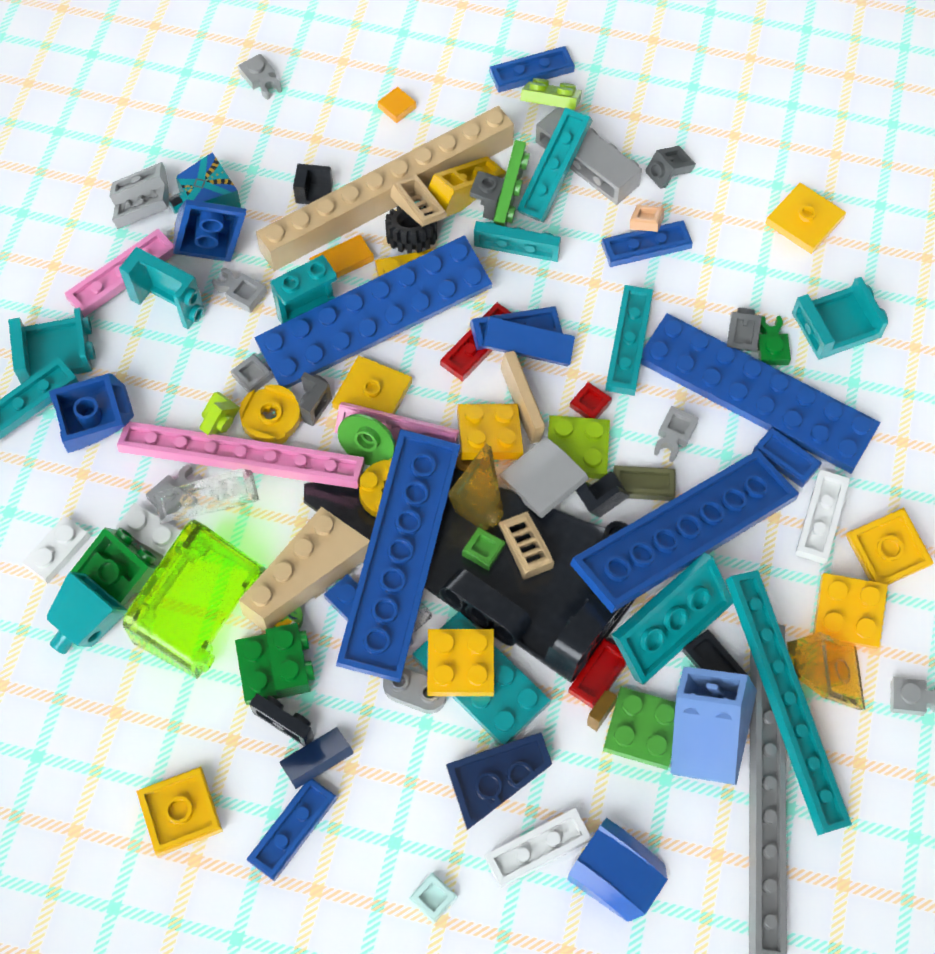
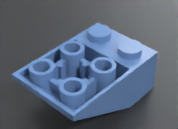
M683 667L676 695L670 771L672 775L737 785L757 689L748 675Z

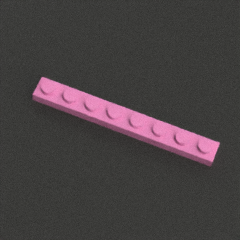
M131 421L124 426L117 443L118 451L122 453L354 489L359 487L360 477L365 466L364 457L216 434L207 435L203 432Z

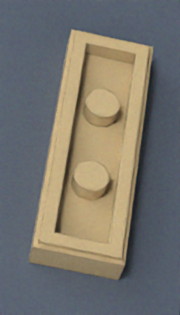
M506 352L503 356L501 372L514 404H518L519 417L530 444L540 442L546 425L516 352Z

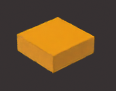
M397 86L378 101V108L394 122L398 123L416 109V101Z

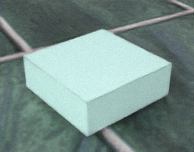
M432 872L408 899L435 924L457 900L458 896Z

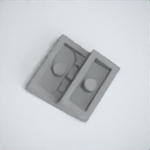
M162 162L112 182L109 197L115 205L112 221L117 229L168 209L169 188L165 166Z
M547 437L543 438L499 474L503 483L517 493L524 504L541 518L589 480L587 474Z

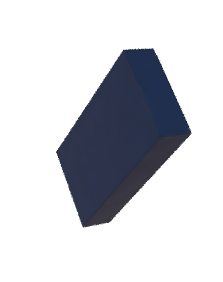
M336 727L279 763L295 789L351 756L354 752Z

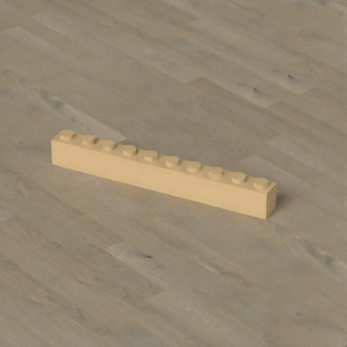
M499 105L256 231L261 254L273 271L284 267L398 206L390 197L392 183L417 174L428 188L435 173L486 156L490 158L513 145L514 123Z

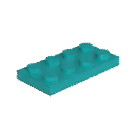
M704 552L611 634L635 681L644 685L673 659L683 647L694 640L733 604L732 597L713 556Z
M459 611L440 629L477 628ZM428 640L412 653L413 659L426 672H428ZM495 645L494 696H451L500 746L510 743L551 702Z

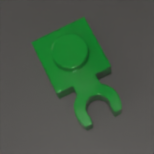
M765 316L761 318V334H759L757 345L758 359L768 365H789L791 361L788 334H779L783 325L781 316L776 317L775 326H769L766 323Z

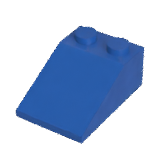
M186 199L180 206L175 221L173 254L231 262L246 216V209Z

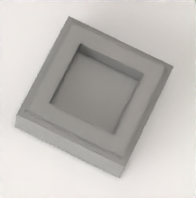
M252 354L231 370L232 377L248 393L254 389L256 392L274 378L272 371L255 354Z

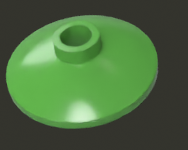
M353 414L343 419L338 427V439L342 448L348 455L364 457L365 465L371 466L376 462L389 460L393 457L395 450L394 438L387 427L377 419L363 414Z

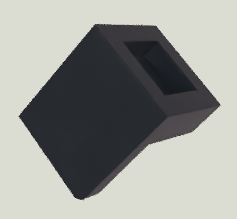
M297 163L293 183L295 203L310 204L332 192L333 178L331 167Z
M609 472L592 485L585 482L575 490L589 513L599 518L629 497L624 486L613 472Z

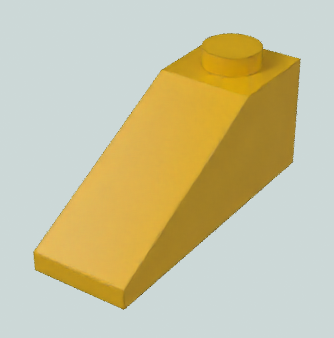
M486 156L435 173L428 190L446 211L447 216L461 212L477 199L470 196V190L478 171L500 178L505 177L506 171Z

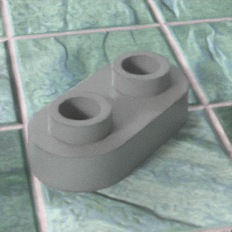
M404 668L401 679L405 681V684L401 687H396L393 684L394 681L383 679L385 695L396 703L426 714L439 712L446 703V696H434L433 698H426L424 696L425 691H427V676Z

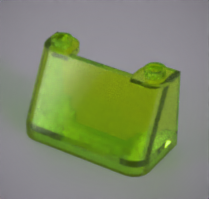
M191 520L181 531L127 610L123 619V628L134 645L198 679L202 672H207L211 668L215 660V655L212 654V642L239 603V599L266 569L206 525L196 520Z

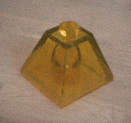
M488 444L484 445L448 493L455 512L485 531L489 526L494 527L504 513L502 511L503 502L497 466L492 448Z
M821 632L787 642L793 666L798 679L825 699L857 710L865 709L856 646Z

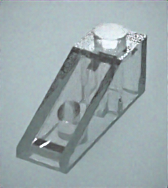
M242 468L153 493L160 524L260 501L253 472Z

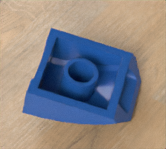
M110 373L49 391L61 430V440L67 453L83 449L111 436L126 426L134 417L126 386Z
M606 817L568 874L567 880L620 918L629 922L647 913L668 878L665 864L655 854Z

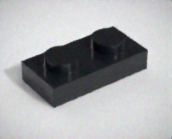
M256 693L249 703L254 715L301 745L306 746L314 739V734L310 727L311 722L299 713H295L292 716L284 711V705L274 697L268 695L265 699Z

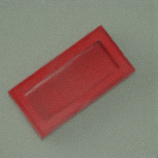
M604 638L569 687L568 693L593 709L604 691L611 689L627 665L618 647Z

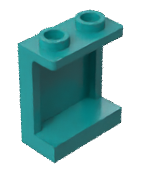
M138 247L132 251L119 267L131 301L141 305L149 293L162 298L177 307L182 326L186 329H189L194 322H198L201 319L204 305L194 276Z
M324 255L270 281L277 317L281 324L335 298L332 282L337 280V274Z
M862 277L855 278L852 286L815 300H811L808 294L797 297L792 311L795 320L818 360L882 338L888 325V317L885 310L879 307L874 299L872 288L865 284Z
M80 307L74 308L75 317L30 326H24L20 317L8 319L13 370L20 384L58 357L61 358L74 375L93 372L91 360L96 359L93 343L88 341V335L92 334L90 318L83 316Z

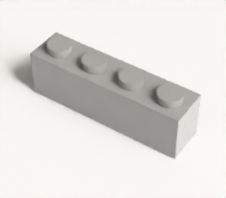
M555 108L536 124L535 142L544 149H546L564 108ZM589 128L570 168L615 205H618L639 187L642 168L639 167L636 161L627 158L615 145L601 138L593 128Z

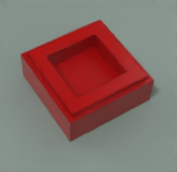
M587 382L571 400L569 407L584 418L598 419L611 404L612 397L590 382Z

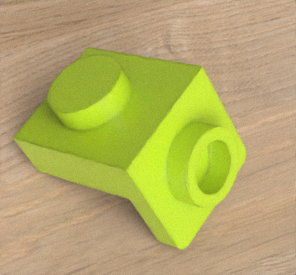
M214 392L201 414L204 420L199 429L207 435L226 433L240 407L222 393Z

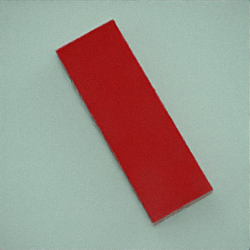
M496 302L483 317L512 312ZM470 329L442 357L440 366L463 382L493 350H476L472 330Z

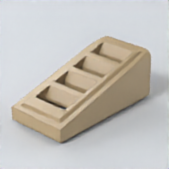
M417 174L392 183L390 197L422 227L447 217L446 211Z
M528 511L499 522L498 525L523 580L553 569L554 560ZM525 523L526 528L511 533L510 527ZM528 533L531 536V538H528L518 543L515 540V538L526 535ZM531 544L535 545L536 548L524 553L520 550ZM539 554L540 559L527 563V558Z

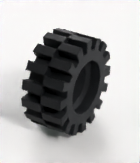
M396 206L397 211L394 209L389 211L390 214L386 215L385 227L387 243L391 245V248L395 249L398 247L399 252H403L406 249L407 253H412V250H416L419 253L422 252L423 247L428 250L430 249V244L434 245L438 238L437 221L422 227L399 206Z

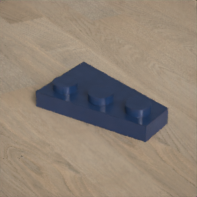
M541 732L445 765L466 830H469L552 765Z

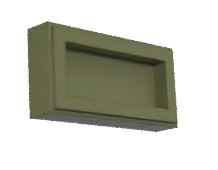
M614 465L613 473L616 474L629 494L627 499L671 501L675 498L676 469Z

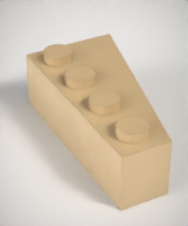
M321 507L239 599L243 616L265 632V629L273 628L274 625L297 608H301L313 597L316 599L323 594L325 589L332 583L350 574L351 570L357 565L364 563L370 540Z

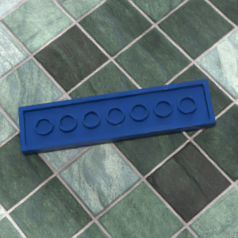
M464 235L254 338L278 385L288 389L302 382L301 376L304 372L314 376L491 289L492 282Z
M666 313L643 348L641 358L643 366L768 431L773 427L802 449L850 474L853 473L881 423L736 348L727 347V343Z
M400 429L337 658V667L400 683L460 444Z
M757 450L572 558L570 565L606 608L613 613L688 567L704 552L707 554L711 553L797 499L799 492Z

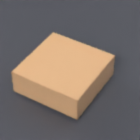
M636 205L630 219V229L658 232L664 219V208Z

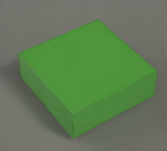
M478 527L462 550V556L489 571L504 549L505 541Z

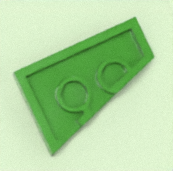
M519 140L514 142L493 220L495 224L507 227V223L512 224L516 212V207L513 206L516 196H520L523 185L521 177L523 171L527 170L530 153L526 152V142Z

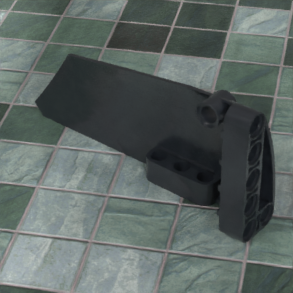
M455 468L424 588L456 611H460L467 619L480 628L494 629V638L508 646L516 644L572 683L603 639L609 637L636 599L611 613L570 563L573 557L628 526V524L622 521H613L605 528L554 508L541 518L524 504L517 493ZM315 482L304 484V504L316 512L323 507L370 540L376 517L370 515L363 508L359 499V487L354 489ZM528 511L554 560L553 569L523 580L498 524L501 521ZM523 522L509 529L513 533L526 528V525ZM478 527L505 541L504 549L489 571L462 556V550ZM528 533L526 535L515 538V540L518 543L528 538H531V536ZM531 544L520 550L524 553L536 547L534 544ZM539 554L527 558L526 561L530 563L540 559Z

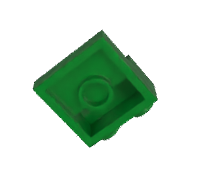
M105 527L70 572L86 574L122 606H125L135 593H142L160 569L154 564L157 558L150 551L142 547L138 550L132 544L135 538L129 532L122 528L115 530Z
M298 623L265 629L266 634L235 640L246 705H249L256 693L265 699L268 695L279 699L311 692L309 681L315 680L312 661L305 662L304 650L309 649L306 630L300 631Z

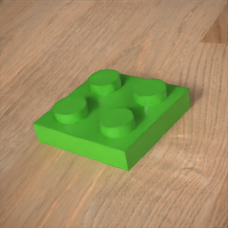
M620 686L603 752L668 770L672 756L676 702Z

